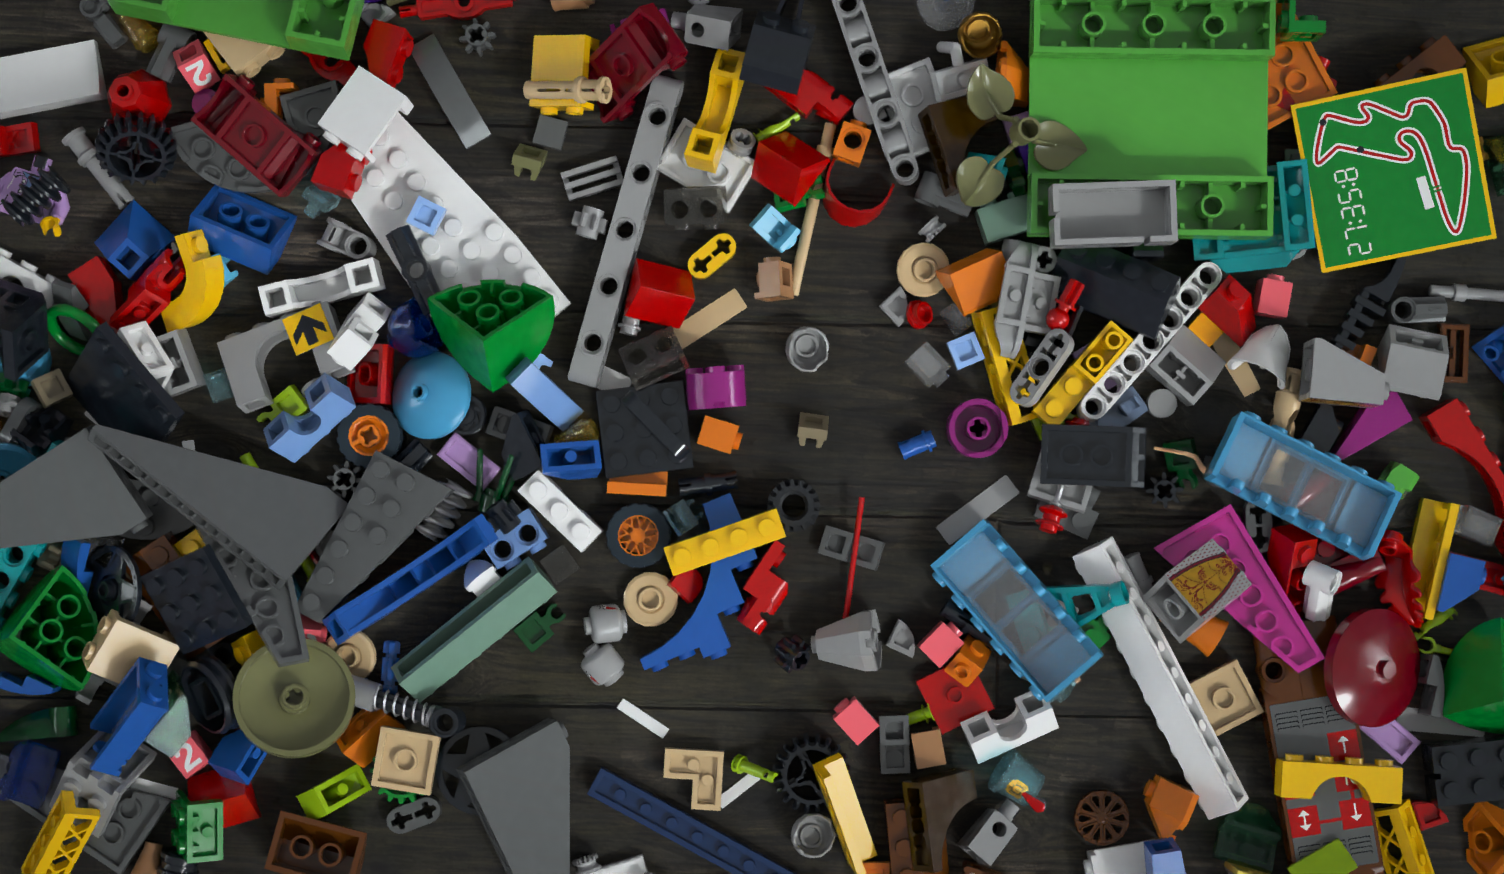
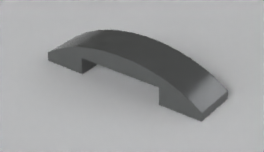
M434 33L414 44L411 54L466 149L492 135L464 88Z

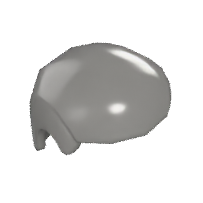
M800 327L793 331L786 341L785 353L788 361L800 371L815 372L828 359L829 342L826 335L816 327Z
M819 813L804 814L795 821L791 830V841L795 850L807 858H818L825 855L831 850L836 837L832 820Z

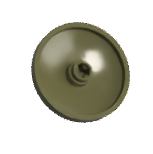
M306 639L310 658L309 662L284 667L277 666L265 645L249 657L237 675L232 698L237 723L247 739L257 748L268 754L282 758H303L317 754L335 743L345 732L352 719L356 698L352 674L344 660L334 650L318 641Z

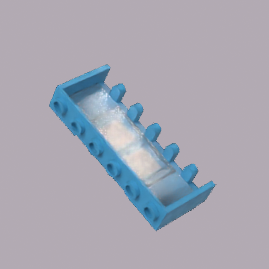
M1241 411L1232 417L1204 477L1205 480L1363 561L1374 557L1402 496V493L1394 489L1395 486L1381 479L1377 481L1367 476L1368 472L1357 466L1350 467L1342 463L1341 458L1329 452L1322 453L1314 449L1313 443L1300 438L1297 440L1287 435L1288 431L1280 426L1265 424L1261 421V417L1255 413Z
M983 519L930 565L935 571L932 573L934 579L942 587L947 585L954 593L951 596L952 600L960 609L963 610L965 607L973 615L970 620L981 633L985 630L991 636L990 644L1000 655L1005 653L1012 661L1009 664L1010 668L1019 678L1026 677L1032 684L1028 687L1029 690L1039 701L1042 699L1047 703L1052 701L1104 656L1102 651L988 520Z

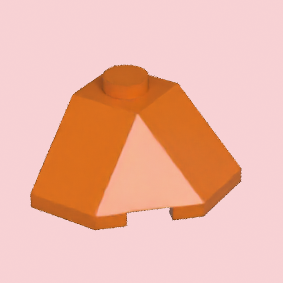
M1001 41L998 45L995 72L1003 75L1011 83L1015 93L1012 106L1026 108L1029 104V68L1007 41Z
M1155 774L1153 780L1149 779L1143 791V795L1146 796L1144 802L1159 839L1173 837L1175 840L1176 836L1172 834L1175 830H1183L1187 826L1199 796L1189 788Z
M1488 802L1475 803L1463 819L1464 832H1468L1469 848L1466 849L1467 862L1478 874H1503L1504 809Z

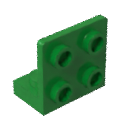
M1277 0V3H1282L1280 15L1276 17V33H1280V41L1317 42L1326 33V21L1318 20V16L1304 15L1300 16L1299 20H1295L1296 0Z
M177 790L176 799L171 800V815L173 818L176 817V828L171 829L172 846H176L178 855L181 854L187 864L223 860V801L221 799L190 801L182 790Z

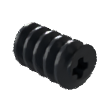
M49 165L48 172L40 167L37 169L40 175L39 180L31 175L28 176L32 186L28 187L22 183L19 184L22 191L21 195L14 191L10 192L13 199L12 203L5 199L1 200L8 214L22 227H25L24 223L28 225L34 224L33 215L41 218L44 215L42 207L50 210L53 207L50 199L60 202L62 199L60 192L64 194L71 192L66 181Z

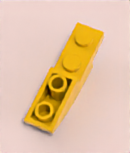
M1112 320L1109 321L1063 372L1031 412L1045 424L1060 425L1134 339Z

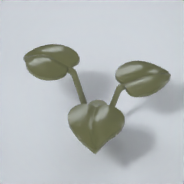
M980 64L974 70L968 82L966 95L971 112L981 120H988L996 115L997 119L1012 122L1013 125L1009 130L1011 144L991 160L989 164L980 156H972L962 161L956 172V184L961 201L966 206H983L1000 195L1004 187L1005 178L999 170L993 167L1017 146H1024L1030 142L1036 144L1033 151L1036 161L1043 168L1050 171H1057L1067 167L1087 151V147L1072 130L1059 122L1049 120L1039 123L1033 117H1025L1020 120L1019 116L1003 115L1002 113L1010 110L1014 103L1015 93L1011 83L1003 75L989 69L984 64Z

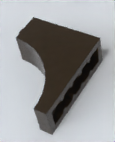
M966 96L928 105L918 114L945 197L959 193L956 184V172L959 165L964 161L967 146L973 135L982 129L988 128L998 120L996 115L988 120L977 118L971 112Z
M952 768L902 782L913 871L935 873L943 870L942 850L947 829L956 813L968 802L977 799L974 769Z

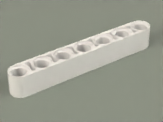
M1205 262L1190 273L1180 285V291L1168 313L1173 318V327L1162 325L1154 340V349L1146 348L1143 344L1144 336L1137 334L1100 380L1092 386L1076 405V413L1079 418L1091 423L1097 421L1108 412L1220 283L1222 272L1218 265L1213 262ZM1201 271L1207 272L1211 276L1210 284H1205L1201 281ZM1181 293H1187L1192 297L1193 302L1191 306L1185 305L1181 301ZM1129 357L1135 361V371H1129L1125 368L1124 358ZM1106 379H1113L1117 383L1116 393H1110L1105 389L1104 383ZM1087 401H1093L1097 404V415H1091L1086 411L1085 403Z

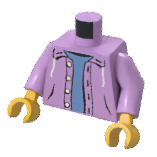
M35 155L30 171L15 167L11 172H7L0 178V212L8 214L1 203L2 199L12 203L13 199L10 192L14 191L21 195L22 191L19 184L22 183L28 187L32 186L28 176L31 175L39 180L40 175L37 169L40 167L48 172V165L51 166L53 160ZM60 192L62 197L60 202L50 199L53 207L50 210L42 207L44 215L41 218L33 215L35 223L40 224L43 235H46L47 231L52 228L55 237L61 235L60 225L63 224L70 210L67 194Z

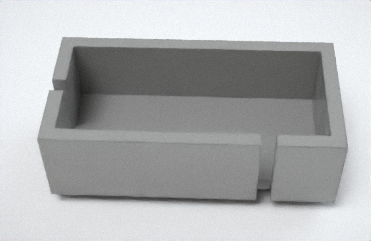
M1176 180L1052 184L1048 188L1049 216H1055L1049 222L1050 249L1139 246L1144 243V246L1172 245L1178 241Z

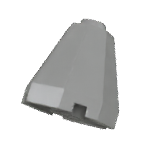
M876 609L863 610L817 629L816 635L811 636L812 653H817L819 660L861 671L879 670L882 662V641L878 642V633H881Z

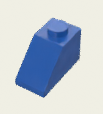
M599 440L539 445L543 475L566 480L597 478L602 469Z
M1449 553L1436 611L1444 612L1479 591L1480 585L1484 584L1487 576V569L1484 568L1486 561Z
M240 729L222 738L217 748L214 749L208 763L220 776L249 785L267 753L252 744Z

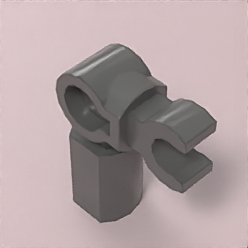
M81 0L79 4L80 12L88 21L94 23V28L112 49H118L127 42L128 36L110 14H105L111 9L107 0Z

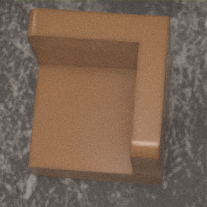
M938 726L932 727V730L911 734L914 762L917 769L946 764L941 732Z

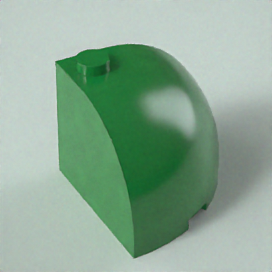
M500 279L480 280L481 285L463 288L462 284H458L428 297L427 301L432 320L444 344L464 370L492 393L508 383L505 377L525 357L532 363L536 360L546 345L554 324L555 305L553 295L527 283L517 286L506 284L505 280Z
M60 565L49 572L12 612L0 628V652L26 670L52 684L68 690L80 691L84 689L92 674L85 668L82 660V651L89 641L92 642L97 634L98 620L96 611H93L86 595L88 594L87 591L67 568Z
M1501 617L1483 622L1471 629L1453 649L1444 670L1443 716L1465 727L1496 734H1504V619Z

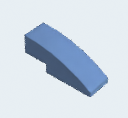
M527 357L505 377L522 396L563 432L584 412L580 406Z

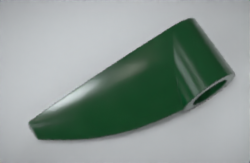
M77 706L48 708L26 715L0 732V742L78 735Z

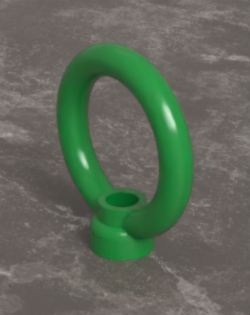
M68 304L50 306L47 309L49 333L65 349L80 356L85 345L70 338L57 323V316H67L83 324L92 334L100 324L88 313Z

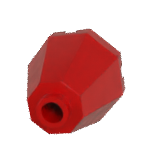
M144 69L118 75L107 93L113 120L116 113L125 117L128 110L133 116H138L140 111L147 118L154 114L155 122L165 120L172 107L166 82L146 72Z

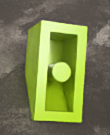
M356 764L296 797L307 817L319 819L372 790L361 767Z

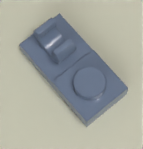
M1130 386L1104 416L1095 422H1091L1089 426L1126 427L1149 409L1135 388ZM1098 410L1093 412L1091 415H1097Z

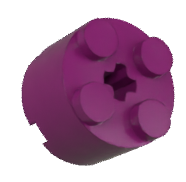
M744 365L727 366V371H725V366L705 368V373H703V368L685 369L689 410L746 406Z
M971 399L959 404L951 411L946 424V434L950 445L957 453L969 458L988 457L997 452L1004 444L1008 436V421L1005 413L993 402L986 399ZM974 420H977L978 425H983L984 431L979 432V437H976L975 432L970 431V426L974 425Z

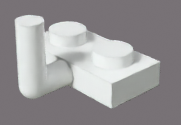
M938 42L936 46L937 51L951 54L953 65L930 72L935 99L938 102H943L966 95L972 73L980 64L988 67L987 58H978L964 63L961 45L958 42Z

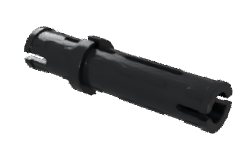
M948 599L939 615L960 627L962 633H969L995 650L990 644L992 639L984 634V632L988 634L985 630L981 633L958 617L961 616L973 624L970 620L973 615L964 609H960L952 600ZM1011 641V642L1014 644V646H1015V647L1020 651V653H1021L1022 650H1023V647H1021V646L1017 645L1016 643H1014L1013 641ZM1005 653L1002 654V656L1009 659V657Z

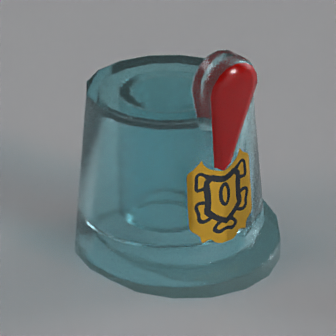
M1015 749L1010 750L994 768L988 781V789L993 793L997 792L1023 807L1029 804L1035 812L1040 813L1046 809V801L1037 796L1044 784L1045 775Z

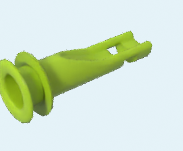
M796 112L781 123L768 126L762 131L758 129L759 133L755 135L753 132L756 141L759 142L777 135L791 126V120L797 122L801 118Z
M1451 607L1444 612L1438 611L1435 613L1434 619L1427 620L1420 628L1421 631L1419 633L1414 632L1416 640L1418 641L1430 629L1442 624L1448 618L1453 620L1452 615H1458L1456 610Z
M927 703L928 707H924L922 704L921 709L905 714L909 715V725L923 720L929 723V718L935 720L931 714L929 703Z
M737 754L731 763V770L737 774L745 772L770 783H773L774 778L778 776V773L749 762L748 758L741 754Z

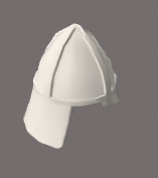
M1279 324L1263 327L1251 334L1238 353L1228 361V369L1235 370L1244 362L1258 365L1261 369L1265 368L1277 377V387L1283 390L1285 388L1286 370L1291 350L1288 335Z

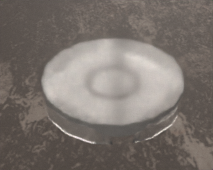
M917 0L916 6L919 15L926 25L939 31H951L959 28L962 20L972 14L975 0Z

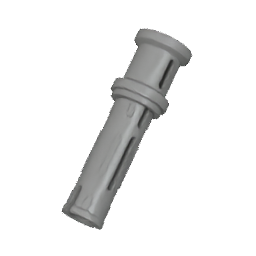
M78 127L68 133L61 141L64 146L71 148L78 157L77 162L80 166L87 167L118 206V209L126 208L128 206L126 203H130L135 198L122 183H119L117 176L109 177L107 169H101L100 160H97L95 156L96 147L85 135V128Z

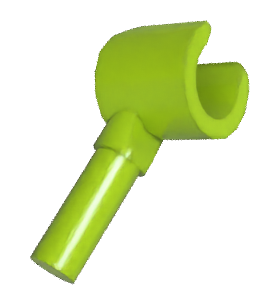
M1421 637V639L1429 640L1431 647L1427 651L1419 649V652L1423 654L1435 652L1448 656L1451 655L1453 649L1436 644L1435 640L1431 637Z

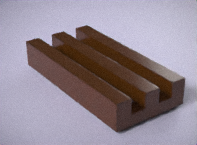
M1437 324V334L1446 336L1447 330H1449V359L1447 376H1445L1444 382L1468 383L1470 325ZM1457 330H1461L1459 377L1455 376Z

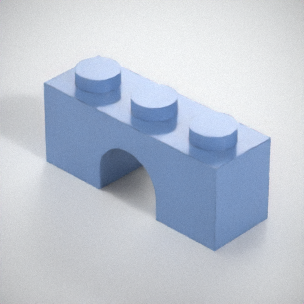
M325 372L304 391L310 408L309 413L302 416H293L283 410L263 429L269 449L294 463L304 454L308 453L319 440L329 434L331 429L356 408L350 388Z

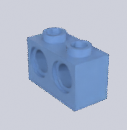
M528 508L517 515L521 523L509 533L504 535L499 529L495 533L499 539L485 548L497 570L505 567L508 571L522 562L520 559L521 555L528 551L533 555L547 546L544 541L550 538L532 508ZM525 525H531L535 528L536 537L533 541H526L522 538L521 530ZM501 540L507 541L511 546V553L507 557H502L497 553L496 547Z

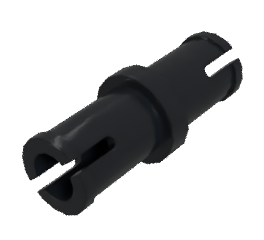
M736 470L711 475L710 472L703 473L704 476L678 479L680 497L701 493L713 495L715 491L738 489Z

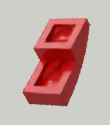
M26 122L10 126L0 125V158L41 152L37 123Z

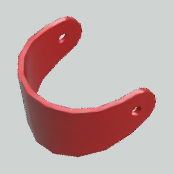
M833 157L822 190L826 198H823V205L829 216L840 225L849 227L867 225L880 215L890 198L895 184L892 183L888 195L880 205L865 210L849 208L838 201L831 192L829 176L836 160Z

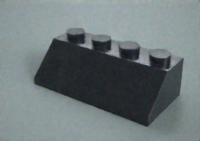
M1109 247L1062 249L1052 274L1053 276L1061 277L1057 299L1060 298L1071 278L1076 279L1085 285L1076 305L1082 306L1086 312L1107 321L1112 320L1119 326L1153 340L1156 339L1180 291V276Z

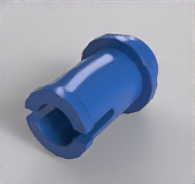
M922 430V434L903 442H898L904 460L926 450L932 452V448L937 447L931 430L927 432Z

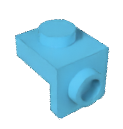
M769 203L749 224L772 248L781 253L790 249L796 243L797 236L801 232L798 227L792 225Z

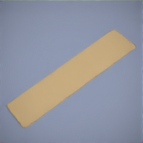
M732 289L684 320L679 329L672 328L664 333L662 338L672 353L676 354L746 309L747 305L738 291Z
M1225 333L1212 344L1216 353L1227 363L1241 349ZM1248 362L1242 363L1235 370L1228 369L1227 363L1225 364L1226 369L1244 397L1260 390V386Z

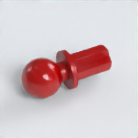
M1071 278L1060 298H1055L1054 301L1059 303L1058 307L1052 308L1046 315V324L1051 330H1063L1068 326V312L1070 309L1076 311L1074 306L1084 290L1085 285Z

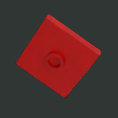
M946 666L915 681L926 704L929 703L931 714L942 735L961 726L960 722L982 712H989L995 709L979 676L968 687H965L947 674L944 670Z

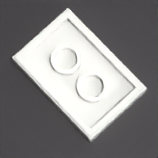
M929 57L888 73L915 151V158L930 152L918 114L928 105L940 103L935 99L930 72H934V68ZM886 109L889 119L892 120L895 114L894 111Z
M683 118L661 155L662 164L658 165L657 170L725 212L730 213L751 178L754 159L749 156L740 158V155L736 157V154L732 155V151H728L729 148L726 147L727 143L725 142L716 174L688 167L684 153L692 128L696 124Z

